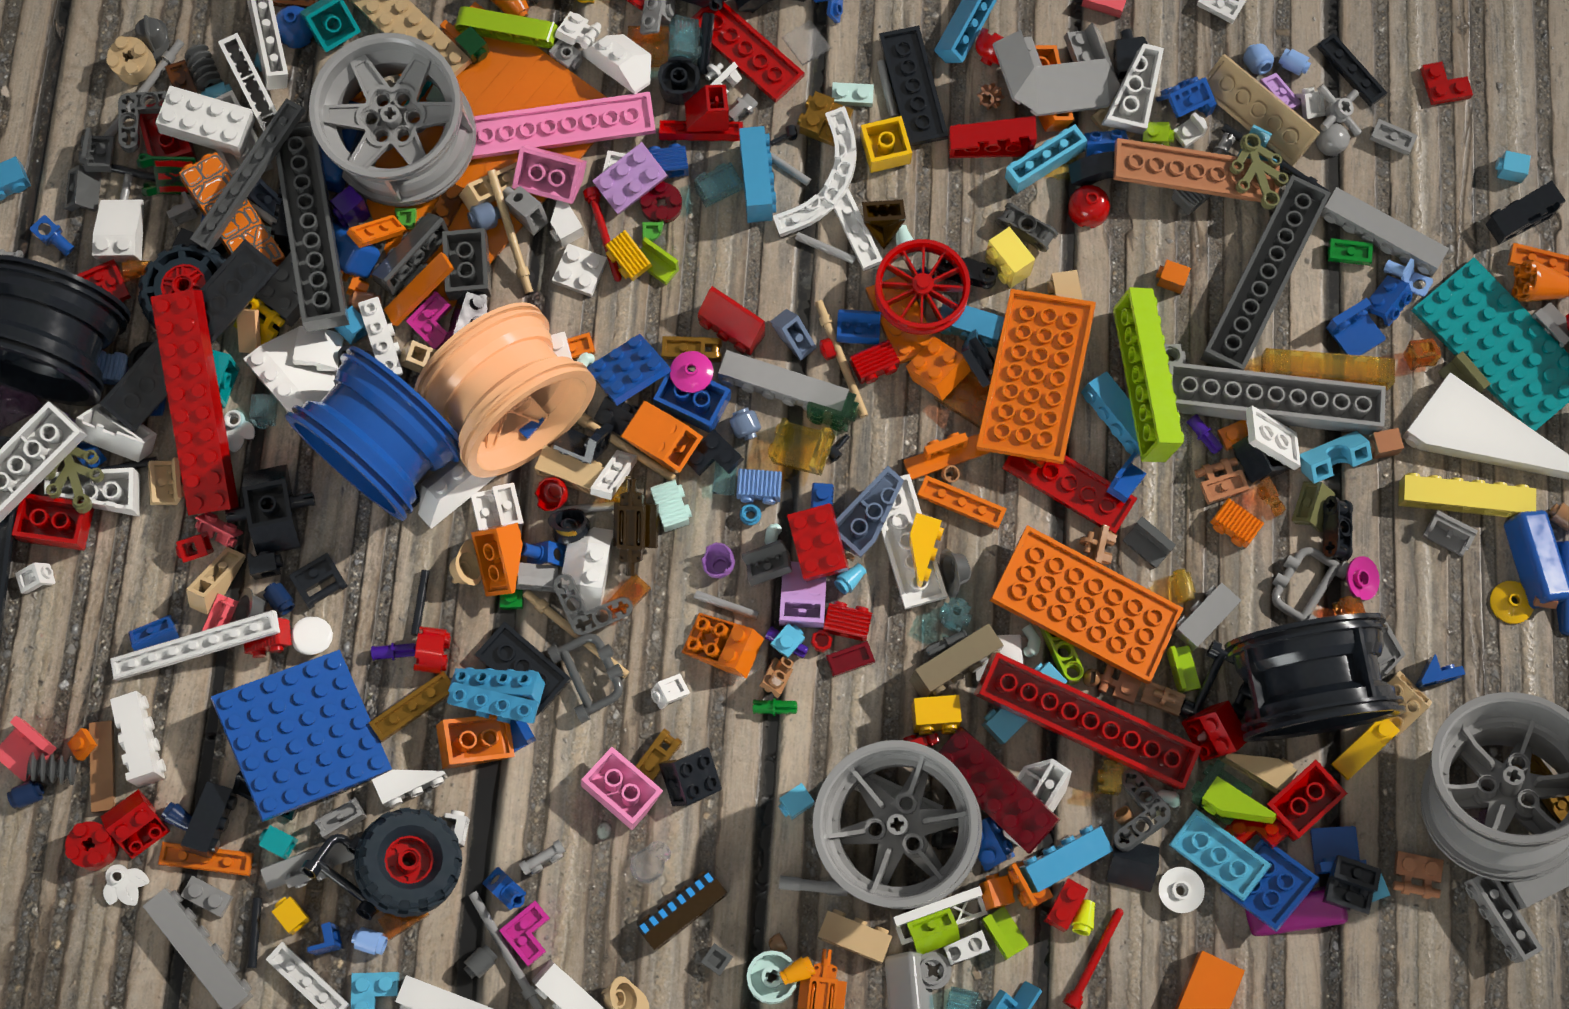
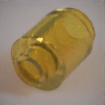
M1185 569L1173 571V575L1169 577L1174 598H1177L1178 603L1195 599L1194 594L1196 591L1191 572H1186Z

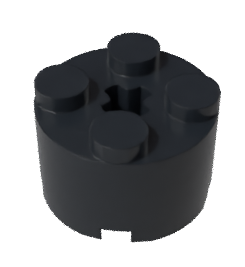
M674 56L660 66L658 82L664 101L675 105H685V102L700 90L699 69L689 58Z

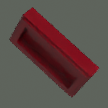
M868 641L826 655L833 677L875 663Z

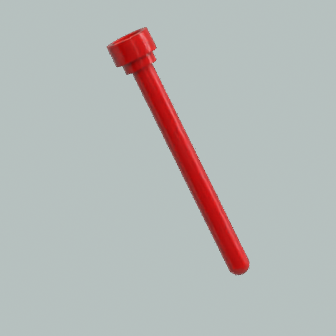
M596 186L586 188L583 191L585 201L591 204L605 252H607L608 249L605 245L611 240L599 204L601 193ZM607 256L613 278L616 282H620L622 276L618 270L617 261L613 263Z
M1121 908L1115 909L1075 989L1067 993L1062 1001L1072 1009H1080L1083 1004L1082 994L1124 912Z

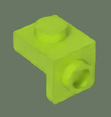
M1148 122V127L1143 132V142L1170 146V142H1174L1175 132L1171 130L1170 122Z

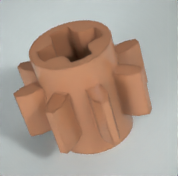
M994 82L989 87L986 84L981 87L982 92L977 94L980 97V105L986 106L987 110L993 106L995 108L1001 105L999 101L1005 98L1001 92L1002 87L995 86Z

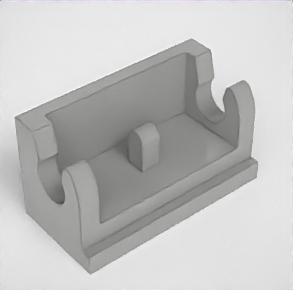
M1438 510L1431 516L1422 537L1463 556L1465 551H1468L1478 530Z
M354 797L349 802L314 822L319 827L321 836L327 840L330 836L345 831L367 818L358 799Z

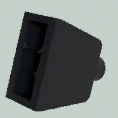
M1125 29L1120 32L1121 40H1117L1113 48L1114 69L1118 80L1124 79L1138 49L1143 44H1148L1145 37H1134L1131 29Z

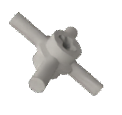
M1324 84L1320 85L1317 90L1329 104L1325 110L1327 118L1320 125V129L1327 131L1333 123L1344 122L1355 137L1361 134L1362 131L1350 117L1354 110L1352 102L1359 96V92L1353 89L1345 98H1335Z

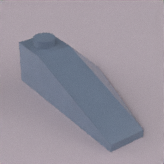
M889 466L836 519L844 549L860 558L876 542L904 482Z

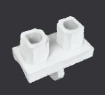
M735 62L723 73L720 71L724 67L722 63L716 66L710 63L707 66L709 73L705 76L706 79L710 81L713 77L715 78L710 85H723L721 82L726 79L734 87L742 79L736 70L738 65Z

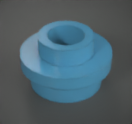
M747 504L740 510V519L745 525H756L761 519V510L754 504ZM749 512H752L755 515L751 519L746 516Z

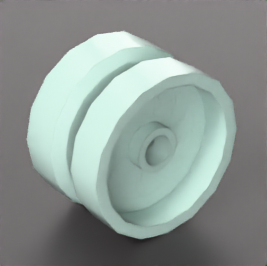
M773 950L762 952L756 956L750 963L747 972L748 988L752 995L760 1002L770 1005L782 1003L790 998L796 989L797 982L784 985L779 972L792 964V959L782 952ZM775 974L777 980L771 983L768 981V976Z

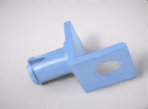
M1412 258L1406 266L1388 260L1384 267V273L1401 278V281L1409 283L1412 293L1421 297L1426 296L1433 284L1432 278L1414 272V259ZM1417 280H1422L1426 285L1422 289H1416L1413 283Z

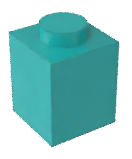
M270 825L268 829L265 828L261 833L259 846L283 859H287L296 846L298 839Z

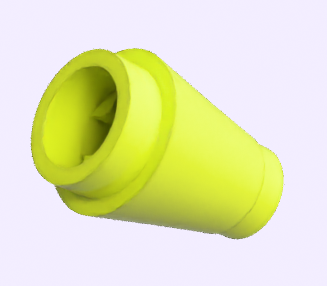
M1083 899L1071 923L1073 932L1089 936L1091 931L1094 930L1095 903L1093 901Z

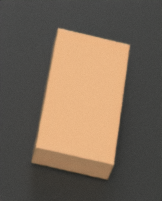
M244 309L237 316L240 353H251L261 345L259 310Z

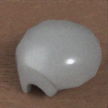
M1333 123L1327 131L1320 130V135L1316 138V145L1319 151L1333 157L1344 151L1350 142L1348 130L1338 123Z

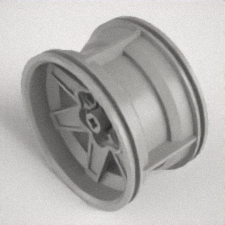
M378 33L364 36L348 43L334 53L321 68L313 84L309 101V117L313 133L326 155L338 167L344 170L342 177L346 183L366 199L382 205L396 207L414 206L431 201L455 185L470 164L476 145V123L471 106L461 91L458 80L449 63L435 48L426 42L399 33ZM401 74L394 87H390L383 79L387 76ZM427 81L439 89L444 96L445 102H418L422 88ZM362 90L366 103L348 104ZM409 100L406 106H401L403 101ZM383 101H388L387 105L380 106ZM414 118H420L417 123H411ZM377 119L376 123L369 124L370 120ZM445 126L439 141L426 154L417 133H421L429 127ZM343 129L365 131L352 155L345 146L342 135ZM409 135L406 141H400L401 137ZM382 136H388L385 141L379 142ZM393 147L408 164L404 167L390 169L374 167L378 158L385 151H389Z

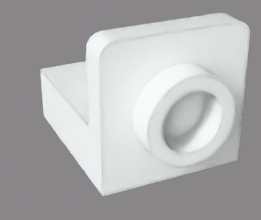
M1314 87L1303 88L1302 93L1295 94L1297 98H1301L1303 119L1325 116L1324 97L1319 91H1315Z
M1194 112L1189 120L1174 129L1175 138L1183 148H1187L1205 135L1208 128L1205 119Z
M34 562L15 573L22 594H28L42 585L55 584L53 570L48 563Z
M680 674L657 682L651 689L652 699L659 709H663L669 703L687 697L690 694Z
M451 810V814L444 813V818L448 821L456 822L455 825H452L451 830L455 832L459 846H465L470 819L464 816V812Z

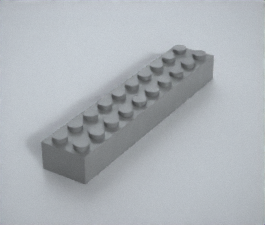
M1169 362L1168 364L1173 378L1172 386L1176 394L1177 412L1182 414H1198L1200 416L1246 421V409L1254 406L1288 426L1350 433L1358 431L1360 434L1372 435L1374 432H1379L1384 428L1386 386Z

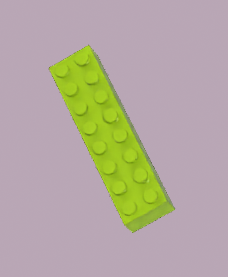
M1129 287L1114 306L1113 313L1141 462H1166L1184 443V434L1181 431L1180 414L1177 412L1176 394L1173 391V378L1168 366L1169 357L1164 346L1165 337L1161 331V317L1158 315L1157 298L1154 295L1153 288Z

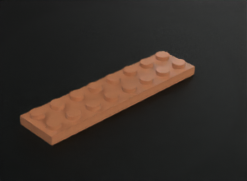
M1117 138L1115 141L1113 180L1261 202L1262 197L1256 174L1251 180L1250 188L1246 193L1241 194L1235 188L1238 181L1243 179L1252 163L1249 158H1246L1243 163L1244 169L1235 175L1230 172L1229 166L1237 159V156ZM1280 165L1274 169L1280 172ZM1265 174L1270 190L1275 191L1279 195V186L1274 183L1272 177Z

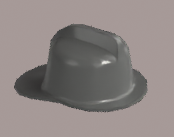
M144 15V18L135 25V37L140 39L149 48L157 63L162 60L161 56L166 50L169 51L167 27L162 20Z
M944 549L940 554V568L948 597L954 600L959 593L960 585L967 583L970 579L971 568L965 555L952 553L949 549Z
M246 588L240 596L230 623L265 613L268 602L253 595L252 590Z

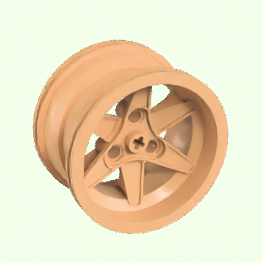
M513 303L496 308L478 317L450 337L426 363L417 378L414 390L451 427L459 432L458 447L460 459L468 471L476 477L488 478L507 473L526 464L541 454L544 445L551 447L565 432H568L590 404L595 393L596 381L583 363L568 357H558L554 353L552 337L549 333V322L538 307L531 303ZM542 417L545 419L529 439H526L518 431L531 421L539 423V419Z

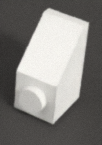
M557 200L550 221L552 227L550 234L555 242L559 241L561 246L564 247L568 243L570 244L583 237L584 231L570 205Z

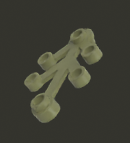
M1253 133L1246 134L1240 140L1242 151L1237 159L1231 163L1229 170L1235 175L1239 174L1244 169L1243 163L1248 155L1252 163L1243 179L1238 181L1235 188L1241 194L1246 193L1250 188L1251 180L1256 174L1262 193V207L1274 209L1279 203L1280 197L1275 191L1270 190L1265 174L1272 177L1277 186L1283 187L1288 182L1289 177L1286 173L1274 169L1282 163V157L1261 146V140L1258 135ZM1259 155L1268 159V164L1261 161Z
M75 447L63 459L65 466L55 483H51L46 487V493L50 498H58L69 478L75 496L72 500L73 507L78 513H87L91 510L93 503L89 496L84 494L78 474L90 478L95 483H99L104 479V473L100 468L90 469L75 463L73 456L84 459L90 465L97 463L99 459L94 450L85 451ZM90 455H94L92 459H88ZM60 463L44 478L45 480H52L56 476V469ZM96 473H100L98 477H93Z

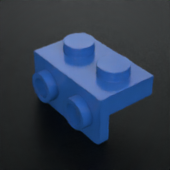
M1115 129L1112 131L1084 133L1087 139L1085 157L1115 151V141L1117 138L1128 139L1126 131Z
M1387 275L1368 299L1372 305L1367 312L1382 317L1384 324L1390 326L1399 317L1403 308L1412 300L1413 294L1409 283Z
M839 309L836 342L879 344L881 312Z
M991 817L982 820V841L978 854V859L985 872L1015 857L1012 843L1006 839L1002 832L1003 829Z

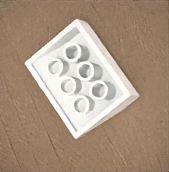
M299 327L260 345L243 358L249 368L287 413L293 412L292 407L294 405L301 407L306 401L320 402L335 386L334 377L336 371H317L314 365H294L293 354Z

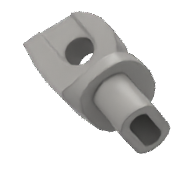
M748 93L742 98L738 97L736 99L738 104L729 111V118L738 122L746 112L751 115L754 112L753 109L758 105L757 101Z

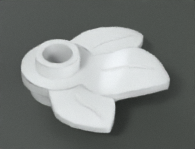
M231 410L225 414L224 422L229 450L234 453L242 447L244 439H254L255 429L250 422L245 420L242 412ZM233 419H238L236 424H231Z
M121 864L112 865L105 875L107 884L103 889V896L109 905L114 904L119 899L126 905L135 906L139 898L138 887L147 885L150 882L149 878L138 868L127 869ZM115 872L121 873L122 877L120 880L113 878Z

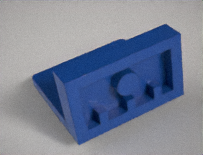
M1197 76L1183 80L1176 86L1160 91L1161 96L1156 97L1157 102L1165 99L1169 100L1176 118L1215 101L1206 77L1198 79Z
M1368 298L1334 317L1326 327L1350 361L1357 359L1386 340V337L1368 315L1367 310L1372 305Z
M1355 826L1312 828L1310 830L1315 875L1330 874L1337 855L1367 864L1366 860H1360Z

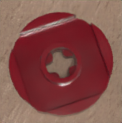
M662 181L640 198L642 213L651 222L670 223L674 221L682 210V197L679 190L675 186ZM664 199L666 206L660 205L658 207L657 201Z

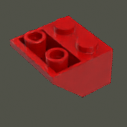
M726 84L705 85L685 102L687 132H719L729 130Z
M1229 700L1211 705L1181 722L1192 743L1202 747L1199 753L1202 762L1237 752L1247 743L1243 741L1242 736L1246 732L1241 731L1242 724Z
M139 789L101 816L105 830L131 859L138 856L170 832V829L154 806Z

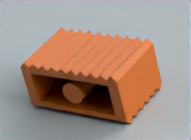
M1230 498L1225 501L1210 522L1216 532L1220 534L1225 533L1231 537L1233 544L1247 548L1264 525V522L1257 519Z

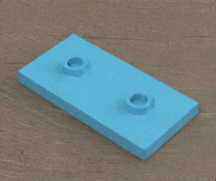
M1195 809L1169 843L1171 848L1243 902L1271 867L1268 861L1197 809Z

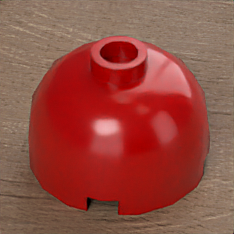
M982 28L975 42L976 52L982 57L980 61L990 67L992 64L999 65L992 44L1004 37L995 32L990 35L988 34V29Z
M1084 185L1076 189L1068 203V215L1080 227L1095 228L1102 225L1110 211V199L1107 193L1094 185Z

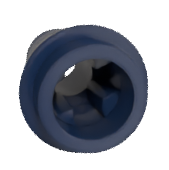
M170 802L161 814V817L165 819L164 822L184 831H187L192 816L179 803L175 804L173 802Z

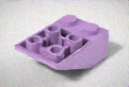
M791 561L792 572L782 576L779 626H786L789 623L791 626L823 629L826 577L806 582L803 579L799 562Z

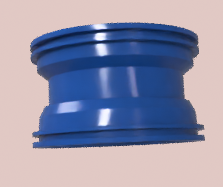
M350 346L346 350L347 353H343L340 357L342 364L337 369L334 377L335 386L320 402L306 401L301 407L294 405L292 407L293 412H288L285 418L301 438L350 484L384 511L398 520L405 521L407 518L406 513L411 514L414 511L412 503L417 499L415 485L429 470L435 471L445 467L450 461L458 462L460 460L459 435L419 393L397 374L362 349Z

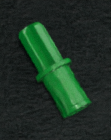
M773 698V700L753 699V714H773V716H776V714H796L798 711L797 701L776 700V698Z

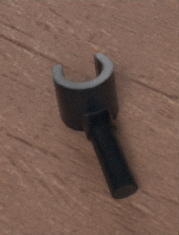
M786 126V134L771 140V145L773 146L783 140H796L798 136L796 126Z
M845 434L839 443L829 448L827 456L832 462L837 461L842 456L839 449L850 438L849 435Z

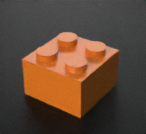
M936 337L906 365L912 381L942 401L971 372L964 356Z

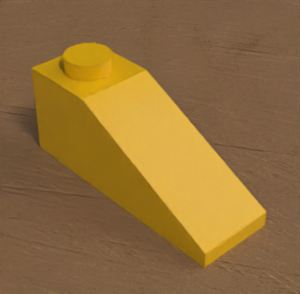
M1389 719L1372 723L1331 765L1348 781L1400 730Z

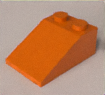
M518 523L493 526L471 532L486 597L515 593L523 545Z
M489 715V719L472 716L442 720L436 725L442 769L465 767L515 757L510 724L497 721L498 716Z

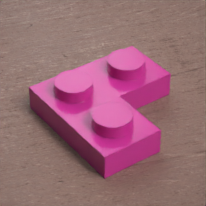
M435 291L406 322L433 349L438 350L444 344L447 332L437 322L452 306Z
M536 901L531 903L499 930L528 967L546 953V950L534 937L533 933L549 921L550 918Z

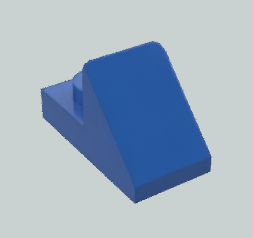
M1434 654L1427 661L1415 685L1418 688H1423L1459 679L1465 675L1463 666L1455 667L1454 664L1440 668L1437 656Z

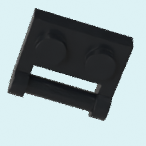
M328 553L289 575L309 610L315 607L317 602L337 590H343L348 587ZM334 576L336 579L334 583L312 596L308 595V591Z

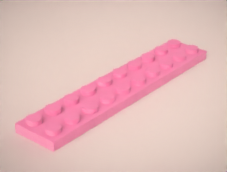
M650 92L474 116L476 123V145L472 159L519 153L520 147L526 145L539 149H549L656 134Z

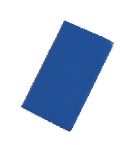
M171 615L128 632L131 647L134 651L179 638Z

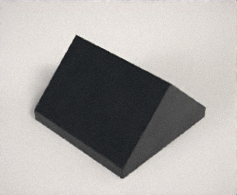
M1120 838V843H1129V840ZM1113 841V851L1111 852L1105 882L1151 892L1159 868V847L1140 843L1132 850L1122 852L1115 847Z

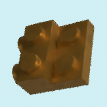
M815 91L813 96L809 95L805 104V107H807L806 113H801L798 118L797 125H800L799 133L835 147L833 134L825 113L843 107V105L835 103V98ZM845 106L849 119H851L854 109Z

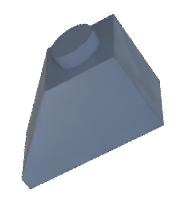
M260 178L247 198L275 219H278V217L274 216L276 204H281L282 198H278V194Z
M785 309L770 321L779 338L799 360H802L817 348L797 314Z

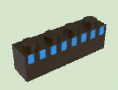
M705 871L701 872L693 879L695 881L693 885L689 888L685 885L675 893L677 897L671 902L669 900L664 901L657 907L659 911L653 916L648 914L639 921L640 926L637 929L655 952L728 895L711 871L707 874Z

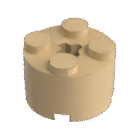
M119 36L108 50L107 64L127 84L138 85L139 82L146 80L156 67V61L152 52L136 37Z

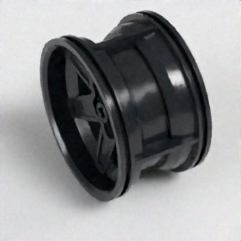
M1355 613L1322 617L1256 631L1227 642L1224 645L1225 651L1228 652L1226 655L1227 660L1234 662L1236 672L1243 681L1248 682L1253 704L1244 713L1246 723L1241 725V731L1247 733L1242 735L1243 741H1274L1333 732L1387 720L1404 714L1406 712L1405 706L1399 705L1404 702V698L1396 695L1394 686L1382 681L1378 657L1382 655L1384 647L1383 634L1388 631V626L1384 624L1386 616L1381 613Z

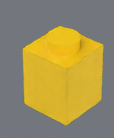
M284 897L275 904L276 908L272 911L285 930L292 935L311 921L309 916L292 897Z

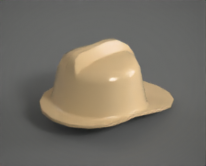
M473 539L463 543L457 556L450 563L451 582L454 584L475 586L482 579Z
M619 976L615 978L610 986L601 991L606 1009H650L647 997L626 977Z

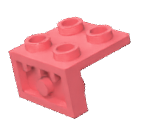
M15 716L10 723L16 728L0 744V762L23 782H27L31 778L29 775L26 779L31 753H35L36 759L39 758L41 753H44L45 760H47L57 748L25 720Z

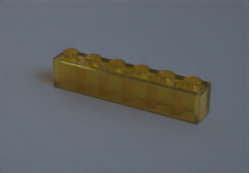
M1266 348L1261 355V372L1386 386L1387 391L1395 383V358Z

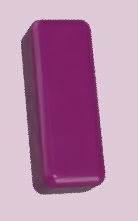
M1326 886L1313 888L1277 932L1245 909L1248 925L1254 936H1268L1345 924L1349 916L1346 909L1322 902Z

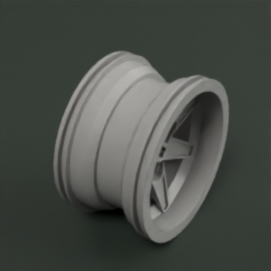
M1500 692L1480 696L1466 702L1452 712L1444 721L1435 737L1430 765L1423 781L1421 811L1429 835L1450 860L1478 876L1507 882L1527 881L1543 877L1555 871L1569 860V812L1558 824L1540 808L1539 804L1541 799L1569 796V712L1561 706L1538 696L1517 692ZM1505 745L1514 747L1505 762L1501 763L1491 757L1481 746ZM1532 754L1547 762L1558 774L1544 776L1530 773ZM1459 756L1479 777L1475 783L1464 785L1449 783V770ZM1482 787H1488L1492 791H1485ZM1522 801H1527L1531 803L1532 806H1526L1522 803ZM1488 807L1485 825L1472 818L1463 809ZM1515 817L1532 835H1517L1505 832Z
M888 740L872 743L857 749L842 759L828 774L815 802L813 835L816 849L824 867L831 877L848 893L867 903L885 908L916 909L947 897L967 878L980 851L982 818L978 802L971 787L959 769L950 760L934 749L922 744L904 740ZM887 768H914L895 799L869 777V775ZM928 774L936 778L948 790L956 809H921ZM857 786L874 817L841 829V817L845 803ZM904 798H911L913 800V807L910 810H903L901 808V802ZM897 821L904 824V826L900 827V831L894 828L897 825ZM875 823L882 826V832L878 836H872L870 833V828ZM959 826L958 839L954 851L947 863L942 866L925 836ZM911 838H918L920 841V846L915 851L910 850L907 845ZM878 844L872 880L863 875L853 865L843 845ZM903 854H906L931 877L911 886H887Z

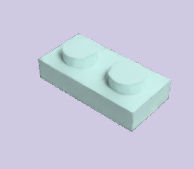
M833 82L832 98H835V103L845 106L873 107L874 84Z

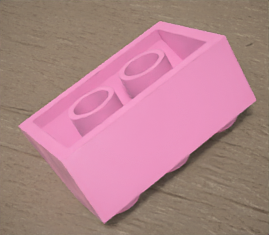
M528 145L521 146L512 188L516 189L521 186L528 193L573 204L583 182L587 161Z
M613 747L581 779V787L631 830L646 816L663 792L659 786Z

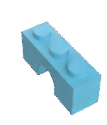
M1358 431L1351 432L1300 454L1301 472L1314 484L1334 476L1332 469L1334 464L1348 463L1355 467L1372 460L1370 441Z

